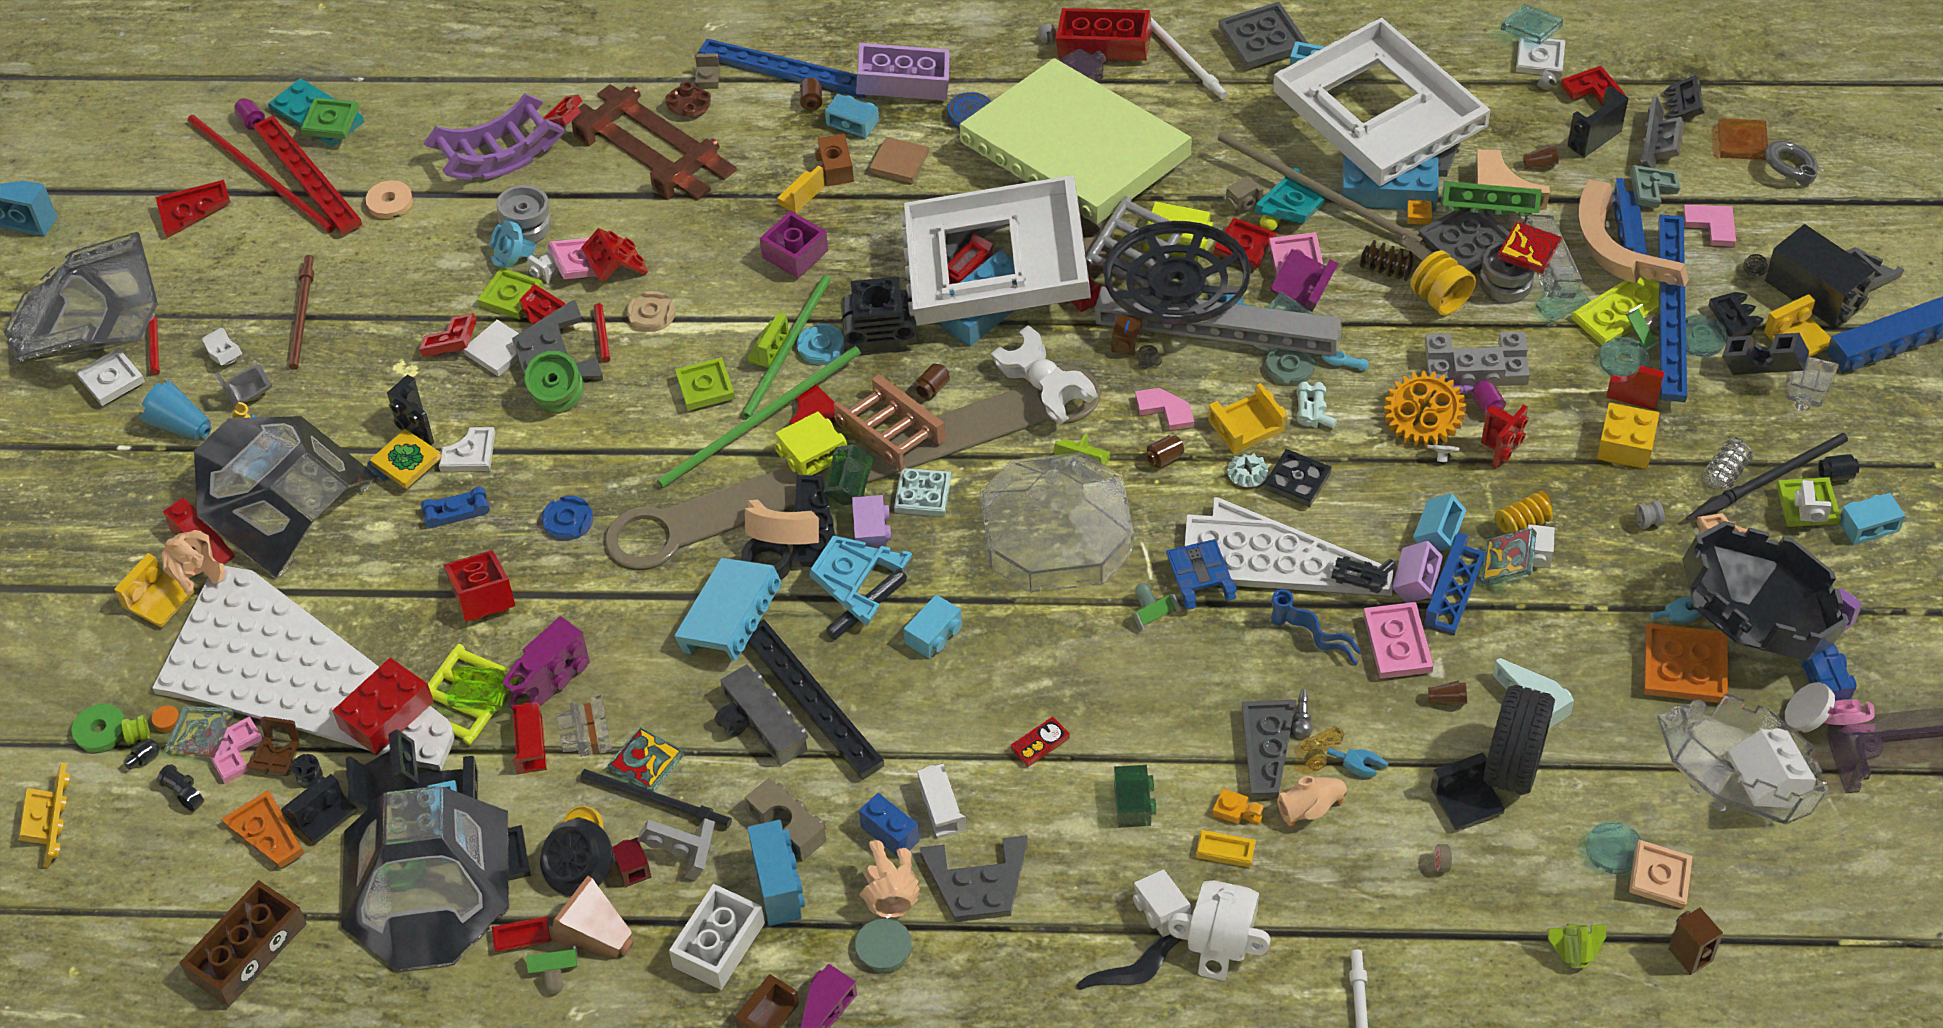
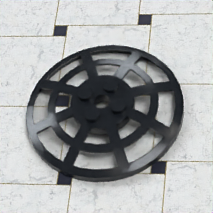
M1166 221L1136 229L1119 240L1106 258L1104 281L1110 297L1126 312L1155 323L1190 324L1221 315L1242 298L1250 281V263L1243 247L1226 232L1203 223ZM1171 233L1194 234L1190 246L1166 245L1160 247L1155 237ZM1203 237L1222 244L1233 254L1220 261L1218 257L1199 247ZM1146 239L1151 250L1140 255L1132 264L1119 259L1121 254L1129 247ZM1186 253L1185 257L1166 258L1164 254ZM1197 255L1213 265L1204 269L1194 259ZM1153 257L1157 260V263L1149 271L1139 268ZM1239 261L1243 273L1242 285L1227 287L1228 274L1226 267ZM1114 266L1127 272L1126 285L1128 291H1114L1111 281ZM1219 272L1220 286L1206 285V277ZM1134 276L1148 280V287L1135 290ZM1202 293L1215 294L1210 300L1201 305L1195 300ZM1235 294L1221 306L1208 312L1205 310L1215 304L1223 295ZM1153 295L1162 301L1157 307L1146 302L1141 297ZM1133 298L1138 304L1153 311V313L1141 311L1129 305L1123 299ZM1171 303H1186L1189 309L1170 310L1168 308ZM1192 313H1195V314H1196V315L1181 316V317L1163 316L1164 314H1166V315H1186V314H1192Z

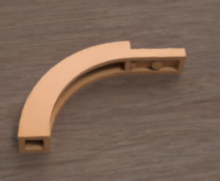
M1589 179L1580 199L1579 221L1587 248L1596 262L1614 276L1635 284L1640 277H1644L1648 280L1653 279L1670 285L1685 287L1689 278L1684 263L1630 251L1617 244L1607 234L1605 230L1606 217L1615 200L1610 183Z

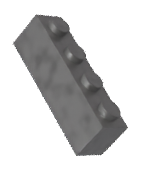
M746 664L720 679L724 697L730 704H735L739 708V714L748 719V727L780 767L808 751L806 743L808 735L801 724L796 725L790 710L786 706L782 707L779 704L776 693L773 689L770 688L768 690L766 688L764 680L758 671L753 672L749 665Z

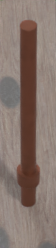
M312 255L304 257L303 268L299 274L301 284L289 360V368L292 370H296L299 367L310 283L314 279V257Z

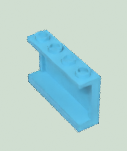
M721 558L674 635L683 653L693 654L696 647L700 646L726 651L730 659L736 661L745 649L749 638L756 630L759 621L767 611L776 592L780 589L781 580L774 566Z

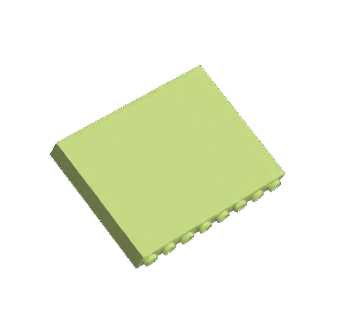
M1055 58L960 123V142L1026 182L1074 175L1080 215L1097 225L1114 213L1124 196L1133 199L1191 156L1192 137Z

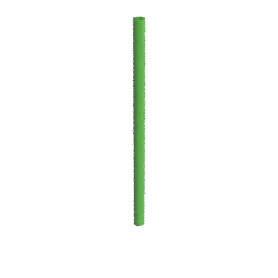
M823 275L744 409L742 413L744 418L748 419L754 414L831 281L829 276Z

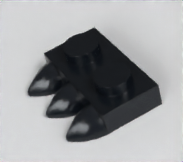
M1697 75L1673 83L1664 90V94L1672 96L1665 102V105L1673 107L1667 113V116L1672 118L1682 117L1684 121L1705 113L1700 80Z
M1733 292L1709 300L1708 306L1729 337L1753 334L1754 329L1764 320V318L1759 316H1749L1753 313L1756 306L1742 304L1747 299L1748 294Z

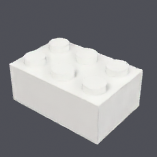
M713 884L669 950L673 968L722 990L765 924L762 906Z

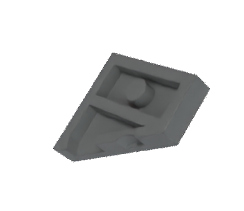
M1856 247L1847 250L1848 253L1875 270L1872 289L1900 278L1904 272V269L1899 266L1894 270L1882 265L1883 259L1869 255Z

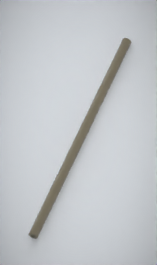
M1223 132L1219 134L1218 141L1401 238L1404 234H1408L1419 244L1422 243L1423 238L1235 138Z

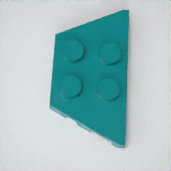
M1294 168V169H1293V170H1295V171H1297V172H1299V173L1301 172V171H1300L1299 169H1297V168ZM1285 176L1256 203L1253 212L1304 224L1324 205L1326 198Z

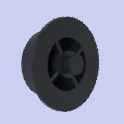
M572 819L561 823L551 831L542 846L540 867L545 881L553 890L566 896H572L587 876L591 877L599 887L607 877L612 865L613 850L611 841L604 829L590 820Z

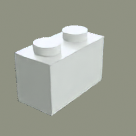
M1165 870L1134 882L1136 895L1133 896V900L1137 909L1145 912L1151 928H1156L1162 937L1171 934L1168 930V925L1172 915L1175 913L1192 915L1190 903Z

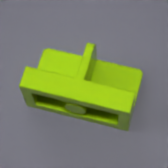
M1087 434L1083 435L1080 443L1063 438L1062 442L1056 441L1054 444V463L1094 475L1102 476L1110 460L1109 451L1089 446V436Z

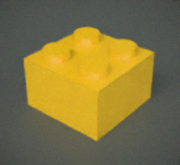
M1609 402L1597 459L1648 469L1660 412Z

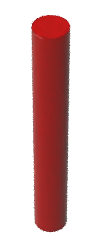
M596 303L593 307L601 362L607 363L610 361L604 309L601 303Z
M150 316L147 319L149 367L151 375H158L160 373L157 317Z

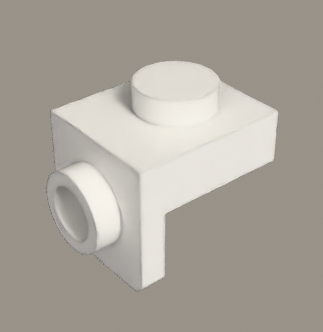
M219 328L202 338V342L211 359L221 366L233 363L237 359L236 357L242 354L239 346L229 340L223 328Z
M1802 480L1800 490H1796L1794 496L1795 506H1799L1800 521L1826 522L1832 508L1831 502L1816 501L1813 481Z

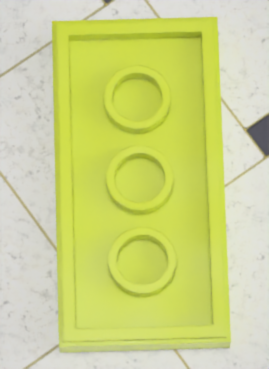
M1640 277L1636 284L1624 280L1572 312L1571 319L1603 347H1606L1633 330L1631 323L1624 313L1642 304L1643 306L1639 307L1643 318L1650 314H1659V282L1653 279L1648 280L1644 277Z

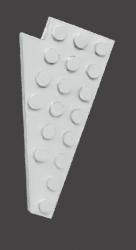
M1214 497L1213 516L1187 515L1185 546L1216 539L1230 577L1236 586L1392 596L1393 569L1388 573L1386 586L1378 594L1370 592V589L1357 587L1352 584L1336 583V580L1332 579L1331 575L1333 569L1339 570V568L1335 567L1337 557L1343 558L1348 556L1351 557V561L1363 564L1367 561L1372 563V566L1377 569L1382 564L1218 497ZM1347 571L1350 575L1360 577V573Z

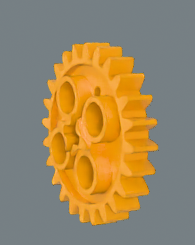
M1422 371L1421 377L1412 372V379L1409 380L1404 375L1403 384L1396 381L1395 389H1389V397H1385L1386 406H1384V414H1387L1385 415V421L1390 423V431L1396 430V438L1405 436L1404 443H1408L1412 439L1414 440L1415 447H1417L1420 441H1423L1425 447H1427L1429 441H1432L1434 445H1438V439L1441 438L1444 442H1447V434L1454 437L1456 436L1455 428H1462L1461 421H1465L1464 412H1466L1465 396L1459 395L1460 387L1453 388L1454 380L1445 382L1444 374L1438 379L1436 378L1435 371L1432 372L1430 377L1426 375L1425 371ZM1422 392L1424 395L1418 396L1415 393ZM1443 402V403H1446L1447 405H1445V406H1439V405H1437V404ZM1409 411V412H1412L1413 414H1411V415H1404L1403 413ZM1433 422L1435 425L1428 426L1425 423Z

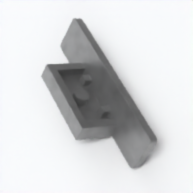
M1657 96L1652 97L1651 106L1648 107L1649 121L1645 125L1644 152L1640 156L1642 167L1656 168L1657 160L1680 155L1684 128L1683 119L1678 117L1663 120L1664 110Z

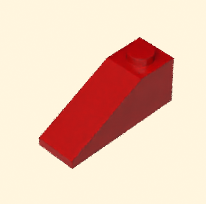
M184 497L162 511L169 529L175 535L193 530L201 531L209 536L212 555L217 562L225 565L235 558L234 553L216 531L197 516V509Z

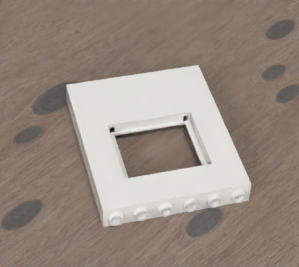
M1382 17L1274 74L1273 91L1379 186L1386 184L1487 128L1489 124L1491 110ZM1380 63L1416 95L1362 123L1327 91Z
M1074 175L904 203L905 213H901L903 228L906 227V230L902 231L904 245H908V248H904L906 263L909 262V266H905L907 280H911V283L907 284L908 297L912 298V302H908L910 316H915L917 326L1091 298ZM1010 224L1015 274L949 285L945 234ZM1017 280V285H1013L1012 281ZM951 290H954V295H950Z

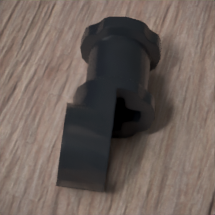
M173 764L166 765L161 769L157 777V784L171 789L174 795L177 796L178 801L186 809L194 812L204 802L203 796L192 787L194 778L190 775H183L177 771V767Z

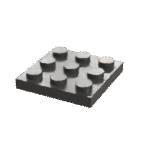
M1280 2L1220 19L1218 27L1247 69L1291 56L1296 41L1308 43Z
M1461 207L1460 211H1453L1418 231V236L1423 238V242L1434 252L1440 250L1447 252L1451 258L1458 262V265L1464 266L1472 274L1482 269L1483 256L1487 248L1494 243L1505 241L1509 235V232L1486 210H1484V213L1470 212L1468 207Z

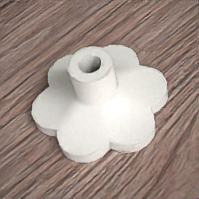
M1427 445V448L1433 449L1438 453V462H1447L1448 453L1459 451V447Z

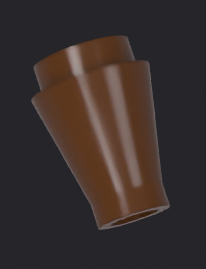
M1546 145L1528 154H1523L1525 168L1553 167V165L1559 164L1556 146Z
M1459 680L1436 687H1428L1429 704L1437 703L1461 707V704H1468L1466 682L1459 683Z

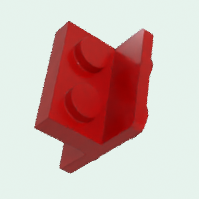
M1523 404L1514 416L1494 405L1487 409L1481 443L1495 450L1493 467L1498 468L1502 462L1506 463L1511 457L1514 447H1519L1523 443L1526 436L1524 428L1529 421V417H1527L1528 406Z

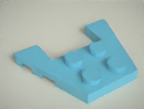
M833 536L812 566L809 576L864 625L868 626L877 613L880 604L857 592L876 564L892 571L897 569L904 571L911 560L912 553L908 551H903L902 554L890 551L889 547L881 546L879 549L865 546L866 542Z

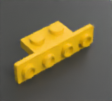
M62 762L56 774L54 792L27 788L24 796L18 840L46 844L43 867L49 868L52 859L58 858L60 843L56 842V837L61 835L64 820L59 819L60 812L65 810L67 796H62L63 789L67 790L70 774L65 773L67 763Z

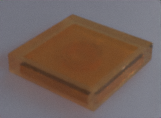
M1719 118L1717 126L1720 158L1766 160L1764 154L1768 146L1766 120Z

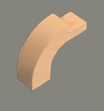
M758 499L748 500V508H745V533L752 538L771 543H819V518L812 511H773L767 509Z

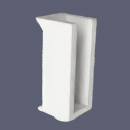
M944 764L931 765L918 770L919 788L936 838L939 839L967 831L966 816L960 814Z

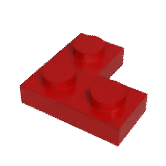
M1601 65L1561 79L1560 86L1572 100L1592 93L1602 104L1604 92L1610 86L1625 95Z
M474 313L452 317L447 331L424 336L419 348L422 357L439 356L442 353L458 352L467 348L477 322Z

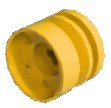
M1440 250L1432 253L1420 263L1411 278L1410 287L1421 299L1428 301L1429 305L1440 315L1446 316L1454 313L1466 303L1475 288L1476 278L1464 266L1458 265V262L1451 258L1447 252Z

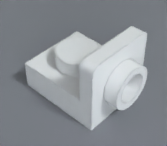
M549 250L539 259L532 255L527 258L529 272L536 279H540L548 284L560 274Z

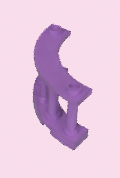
M525 93L507 112L483 125L467 129H448L435 126L423 144L433 149L442 150L449 160L443 168V172L447 176L464 180H471L472 177L490 179L511 173L533 161L532 157L542 150L546 152L561 137L565 130L561 125L547 119L543 120L537 112L543 101ZM531 118L537 125V128L525 138L518 127ZM511 134L517 144L502 150L495 140ZM487 144L493 154L478 156L473 148ZM463 150V152H464L466 155L460 154V153H457V152H454V151Z

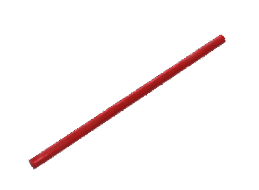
M192 114L188 117L189 123L326 232H333L335 227L328 220Z

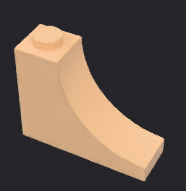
M1477 149L1475 183L1542 189L1540 209H1547L1550 194L1549 186L1530 183L1515 175L1504 163L1501 150Z

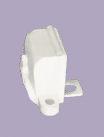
M1203 881L1193 915L1185 913H1175L1172 915L1168 925L1169 932L1174 937L1188 940V948L1191 951L1201 953L1198 970L1200 976L1225 981L1228 973L1229 959L1242 961L1246 953L1263 955L1268 951L1271 942L1270 936L1263 930L1253 928L1258 910V892L1248 887L1220 881ZM1210 960L1217 961L1221 964L1222 969L1218 972L1210 971L1206 967V962Z

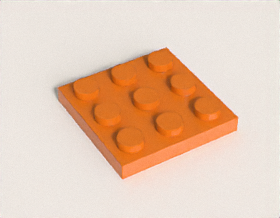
M1647 623L1645 627L1644 695L1726 704L1728 698V636L1722 631Z

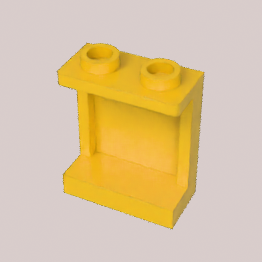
M1261 383L1256 385L1253 395L1226 407H1222L1218 401L1209 404L1208 421L1233 454L1285 432L1287 413L1282 406L1276 403L1271 391L1266 390Z

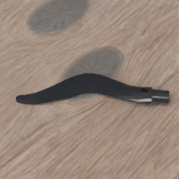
M1160 934L1136 963L1130 966L1112 968L1090 974L1079 981L1077 988L1082 990L1095 985H1137L1146 983L1156 975L1171 948L1182 939L1174 937L1172 934L1162 937Z

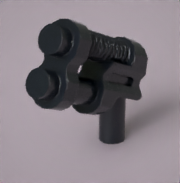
M1348 556L1343 558L1337 557L1335 567L1339 568V570L1333 569L1331 578L1335 579L1336 583L1352 584L1357 587L1370 589V592L1378 594L1386 586L1388 573L1396 567V564L1392 559H1388L1377 569L1372 566V563L1367 561L1363 564L1351 561V557ZM1347 571L1360 573V577L1350 575Z

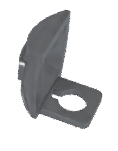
M260 364L240 372L227 382L223 380L219 372L215 373L234 406L238 402L247 403L250 400L254 401L272 387Z

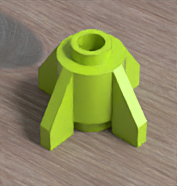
M1569 923L1566 924L1564 934L1562 927L1547 928L1549 942L1564 962L1571 963V968L1588 967V962L1594 961L1606 938L1605 924L1590 925L1589 932L1587 925Z

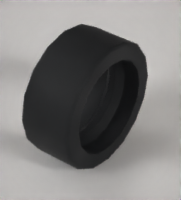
M755 538L748 541L742 550V561L752 562V559L759 553L775 552L782 556L781 561L774 565L780 580L788 575L791 569V555L787 544L765 542Z

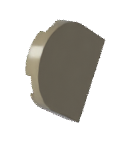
M1404 234L1399 240L1402 245L1422 261L1433 253L1416 242L1408 234Z

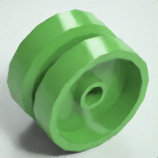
M546 351L538 354L530 361L525 370L527 389L534 402L545 411L562 413L570 410L580 401L583 395L584 382L575 361L565 353Z

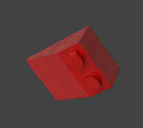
M493 550L443 564L465 622L478 621L492 613H504L509 608L516 606L509 578Z

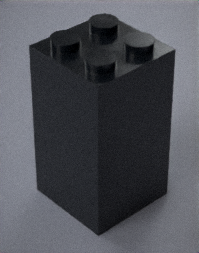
M1804 224L1774 247L1765 282L1793 301L1809 294L1815 300L1812 314L1835 329L1842 322L1846 323L1855 311L1862 310L1869 301V298H1867L1868 293L1874 285L1872 280L1875 270Z

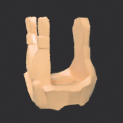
M193 530L180 533L166 541L165 548L162 551L163 570L180 584L186 595H190L194 583L189 578L204 572L213 584L223 582L226 573L224 564L217 562L213 558L207 534Z
M879 840L870 841L869 845L876 860V866L869 865L864 870L863 874L869 885L861 891L859 896L865 900L867 907L873 914L883 918L901 917L918 901L917 897L920 894L919 887L917 886L919 881L915 879V874L911 868V851L907 848H899L897 850L900 863L897 869L887 858L883 843Z

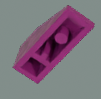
M829 963L822 971L816 972L811 980L801 1028H830L857 996L856 981Z

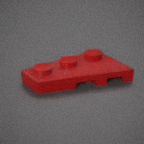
M224 179L155 197L166 238L173 236L231 203Z

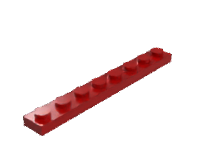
M273 115L253 125L258 136L341 235L363 225L361 218Z

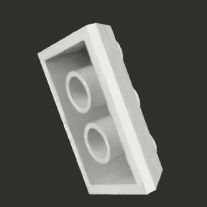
M1778 728L1773 730L1761 729L1728 750L1727 756L1754 805L1807 807L1816 779L1788 730Z

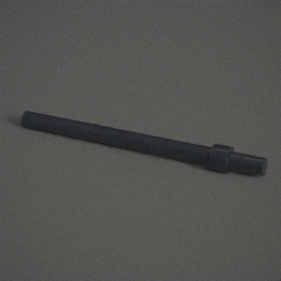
M584 769L581 773L582 780L696 817V820L699 822L706 818L726 828H729L732 823L731 817L716 813L713 808L704 805L698 807Z

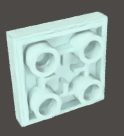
M903 469L900 472L894 512L945 517L951 472Z

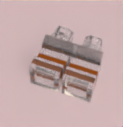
M601 695L591 697L590 703L582 705L573 702L569 703L571 710L556 714L560 731L574 728V732L560 735L563 752L578 750L580 757L612 751Z

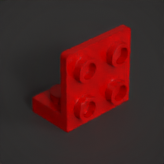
M598 228L581 247L597 278L604 282L619 265L643 275L649 272L644 264L645 260L635 249V243L627 237L617 236L610 230L607 232Z

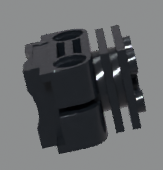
M899 277L851 281L852 294L843 297L840 303L845 351L856 346L861 353L859 356L871 355L877 352L896 353L906 352L905 345L917 344L915 316H910L908 302H912V298L908 297L907 290H900Z

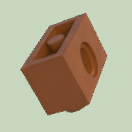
M845 134L817 138L818 148H814L817 162L821 161V164H818V166L823 168L826 185L833 186L854 182L853 165Z

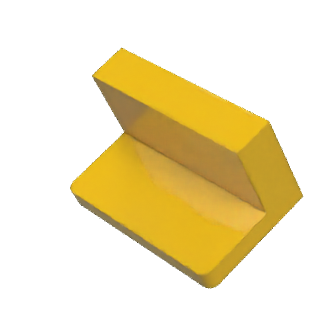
M817 166L811 173L805 171L777 197L778 205L794 213L799 212L825 187L823 168Z

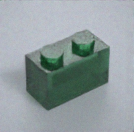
M854 444L836 447L823 492L843 506L852 505V497L864 496L874 458Z
M1147 765L1114 766L1118 828L1151 826V815H1156L1155 798L1150 799V792L1154 791L1153 775H1148Z

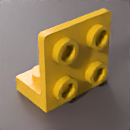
M1809 294L1769 312L1764 333L1772 341L1775 334L1800 333L1810 351L1808 358L1828 349L1831 339L1810 317L1815 300Z
M149 553L143 557L114 589L122 608L159 627H163L194 593L193 589L190 595H186L176 580L162 572L157 558Z

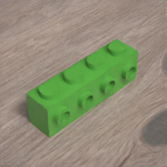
M1443 181L1441 205H1445L1446 210L1460 211L1461 207H1468L1470 212L1484 213L1485 209H1492L1494 214L1508 215V211L1518 212V216L1532 217V213H1539L1542 189Z

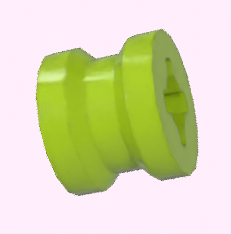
M139 715L134 720L129 718L122 719V730L127 745H132L137 740L150 739L149 726L145 715Z

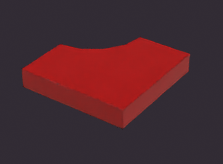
M579 94L565 96L543 117V120L547 119L558 125L567 126L581 113L578 106L583 100Z
M1640 365L1638 370L1631 375H1611L1606 398L1655 410L1665 372Z
M814 385L795 398L799 409L796 415L789 421L790 425L818 411L825 419L828 418L831 423L836 422L834 417L835 402L818 385Z

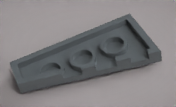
M1296 700L1242 702L1251 799L1278 798Z

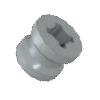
M1658 500L1652 501L1649 505L1643 503L1636 505V519L1641 529H1647L1650 525H1664V510Z

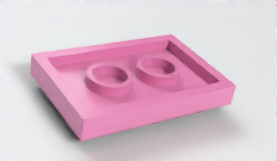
M1416 602L1364 608L1363 616L1380 679L1433 672V663Z

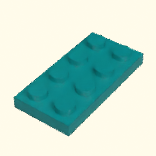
M300 78L272 99L268 105L271 111L301 128L314 98L337 99ZM357 112L348 135L365 122L362 114ZM314 136L330 147H334L342 140Z

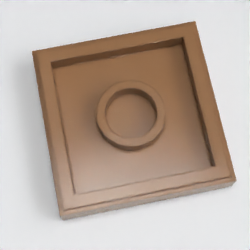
M885 137L869 167V171L871 174L913 184L929 154V147Z

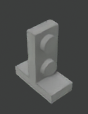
M704 818L695 830V835L648 819L640 830L637 841L646 843L651 848H660L672 852L677 857L689 858L685 878L695 881L705 868L715 822Z

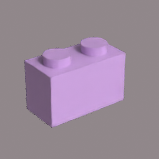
M883 495L852 497L855 540L866 542L865 546L878 549L881 546L887 547L886 541L891 540L890 525H885V521L890 520L889 505H884Z
M1429 541L1402 548L1392 589L1406 603L1432 597L1443 556Z

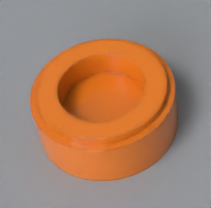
M169 705L159 707L152 714V723L155 729L162 733L175 730L181 721L177 709Z

